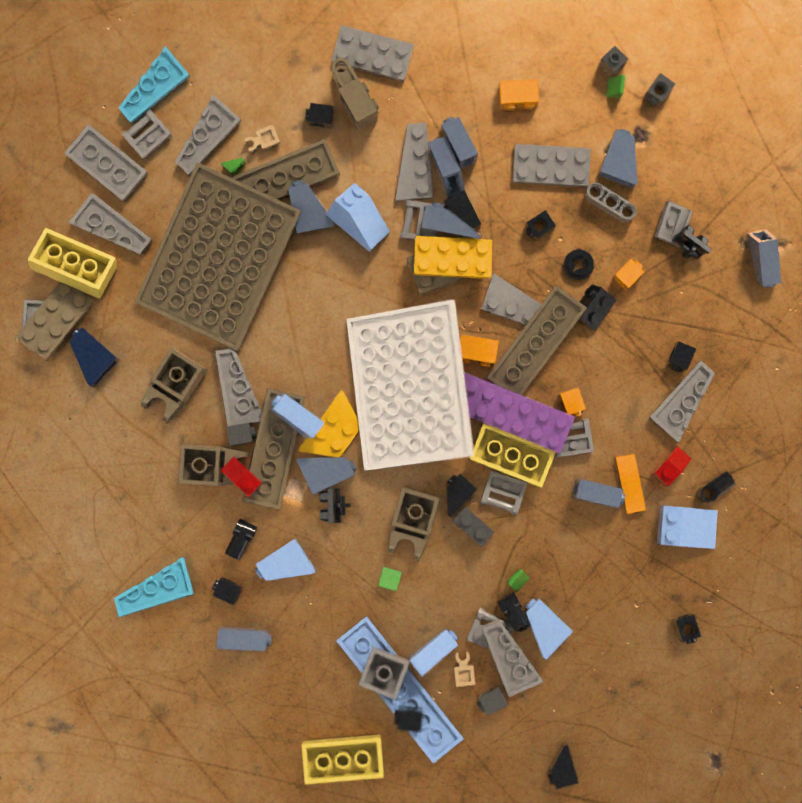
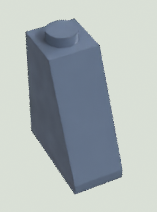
M450 117L444 120L443 124H441V130L443 135L447 137L460 169L476 163L478 157L477 150L460 118L454 119V117Z
M616 129L598 176L634 189L638 182L635 139L633 135H630L629 131Z
M447 137L436 138L428 142L430 154L447 199L464 191L462 172Z
M303 180L291 182L292 185L288 186L291 205L302 211L296 223L297 233L333 227L334 221L326 215L327 210L308 183H303Z
M767 230L747 233L757 282L766 288L774 287L775 284L781 283L778 239Z
M347 457L297 459L298 465L313 495L355 476L354 471L357 470L353 461H348Z
M576 479L572 498L620 508V505L624 504L625 494H623V489Z
M222 626L218 629L217 649L266 651L267 646H271L272 635H268L269 630Z

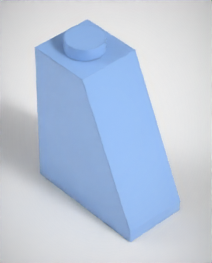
M286 394L277 395L271 402L273 406L270 410L304 438H313L324 425L322 420Z
M296 539L255 564L257 566L255 569L260 579L264 578L266 581L308 575L316 572V569Z
M539 598L536 600L531 599L525 607L527 609L524 612L531 625L530 627L540 653L547 659L573 631Z
M445 628L409 656V661L422 676L458 646L456 642L458 637L452 630L448 632Z

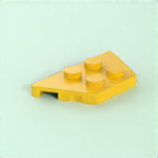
M342 390L320 420L324 422V425L313 438H306L298 449L300 452L340 458L360 431L358 418Z

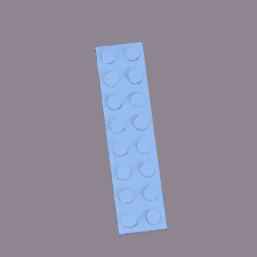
M367 616L336 640L361 673L364 671L373 646L397 655ZM408 668L396 699L378 693L393 713H395V710H399V705L422 707L421 732H408L432 763H435L464 739Z

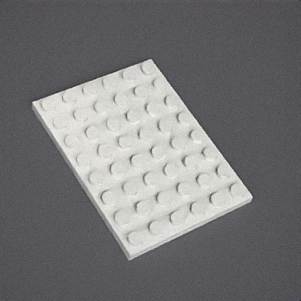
M455 300L347 319L364 471L474 456Z

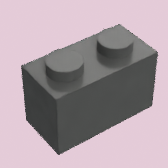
M466 506L452 520L481 547L495 533Z

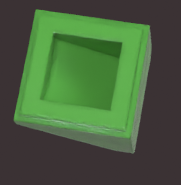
M625 75L615 76L608 80L607 97L619 99L622 97Z
M243 158L223 162L221 165L233 177L246 165V162Z
M383 567L378 586L397 591L402 572Z
M518 569L508 579L507 583L515 591H519L530 578L522 569Z

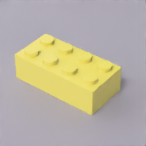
M47 228L44 229L28 258L31 270L99 299L117 268L115 257Z
M483 423L473 447L474 456H470L469 460L542 488L556 452Z
M381 734L308 740L302 743L305 784L384 778Z

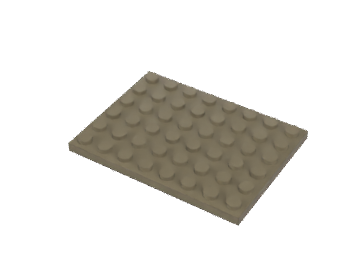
M197 162L135 303L239 351L302 211Z

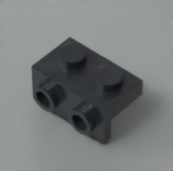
M592 284L586 289L584 296L580 300V303L587 307L579 320L595 331L616 299L602 287Z

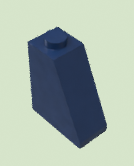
M82 327L72 333V339L69 342L87 384L95 388L120 359Z

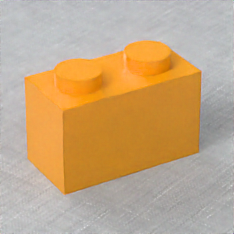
M538 79L500 81V108L512 111L518 107H523L525 110L537 107L539 103Z
M460 335L462 363L471 364L472 362H478L479 366L490 368V365L495 364L499 341Z

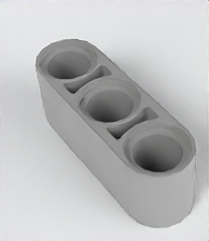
M599 183L590 184L585 191V198L588 202L620 222H630L637 213L636 207L632 203ZM596 189L599 192V196L593 197L590 194V190ZM612 199L615 202V206L609 207L606 204V200ZM622 210H630L631 216H624Z

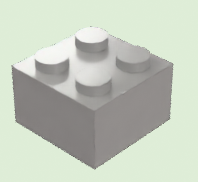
M373 646L359 681V686L396 699L410 661Z

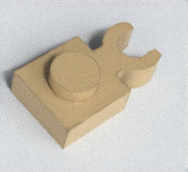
M273 125L255 131L257 135L255 138H245V143H254L253 147L248 148L250 153L255 152L259 146L266 150L280 144Z
M466 652L464 660L459 659V654L455 653V659L459 663V666L454 667L456 687L475 685L474 667L467 664L470 660L469 652Z

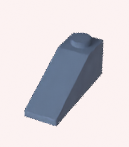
M433 202L432 206L426 205L422 228L477 239L482 238L481 234L449 209L443 208L444 204Z

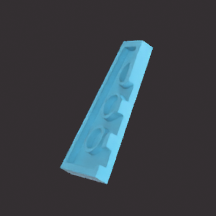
M165 46L158 58L153 61L146 74H143L137 86L131 90L118 108L132 124L188 79L190 75Z
M185 558L178 559L177 562L170 566L168 565L162 571L148 577L142 583L115 597L118 616H127L194 595Z

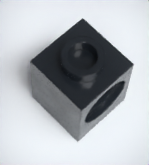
M310 103V109L306 108L305 120H308V125L331 129L334 113L333 106Z
M545 210L526 222L525 232L530 239L533 238L537 241L554 230L556 225ZM541 223L544 226V230L537 231L534 228V224Z
M679 341L676 342L667 365H670V369L679 373L688 370L696 348Z
M221 577L220 580L216 579L211 590L214 593L212 596L235 605L243 586Z
M689 613L673 618L679 641L691 644L697 642V638L702 637L694 614ZM690 624L692 631L690 634L685 635L683 628L685 625Z

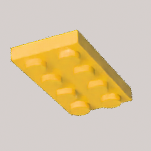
M415 236L414 275L491 279L492 240Z

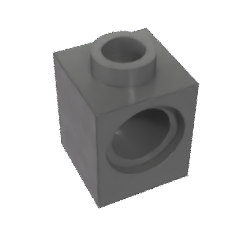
M614 46L601 58L599 66L612 78L625 66L628 58Z
M660 73L644 96L650 104L660 107L675 86V83ZM660 88L663 91V95L656 94L654 89Z
M251 423L226 427L230 446L253 443V438H256L255 426L251 427Z
M499 686L479 695L480 701L476 702L481 713L486 712L487 716L508 706Z

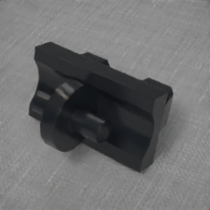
M690 225L683 227L680 233L673 236L672 241L683 250L682 257L688 259L692 256L694 259H699L702 255L709 254L711 248L707 246L708 239L705 236L695 237L693 235L694 228Z
M327 488L326 491L319 493L320 502H328V510H320V520L328 521V523H341V515H345V507H351V503H345V496H340V488Z

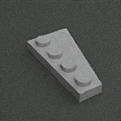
M212 95L209 104L202 112L200 120L193 128L191 136L184 144L175 163L190 176L196 163L202 164L241 122V119L216 96Z
M427 123L407 125L395 202L433 199Z
M91 193L68 222L140 255L153 241L93 193Z
M493 273L481 310L526 325L541 304Z
M235 349L215 351L227 427L259 422L262 411Z
M699 361L649 418L673 440L679 443L715 373L706 364Z
M499 619L481 626L508 697L544 682Z

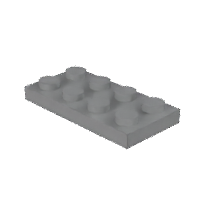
M341 25L331 63L338 58H344L348 60L353 69L404 82L414 44Z
M89 124L64 152L66 156L123 202L148 174L146 170Z
M515 144L513 183L588 187L591 148Z

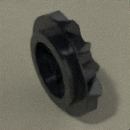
M577 249L571 251L566 256L564 270L569 277L576 280L585 279L593 272L594 260L587 251ZM583 258L582 266L584 269L578 268V270L574 271L576 266L574 261L579 262Z

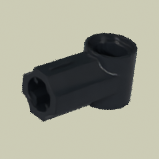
M725 471L706 485L700 487L696 492L697 499L702 503L713 502L717 497L735 486V480ZM705 489H708L711 493L709 499L704 497Z
M239 519L225 554L240 560L248 543L253 539L257 526Z
M514 592L497 601L504 616H507L516 633L523 632L531 626Z

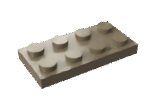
M59 282L15 336V339L48 361L92 306L94 300L78 289Z

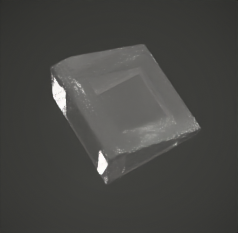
M290 478L283 496L302 502L308 484Z

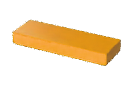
M635 454L615 457L621 489H623V494H625L624 505L626 514L645 511L646 507Z

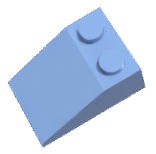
M355 183L334 200L326 213L331 220L369 252L390 233L370 196Z
M660 506L657 544L715 549L718 510Z

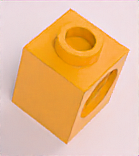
M630 259L613 276V279L627 290L644 273L642 270L643 266L637 260L633 261Z
M579 388L558 395L564 412L575 417L583 415L582 411L586 410Z

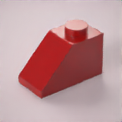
M676 446L651 474L664 487H668L683 472L691 458Z
M234 456L220 470L248 497L262 483Z

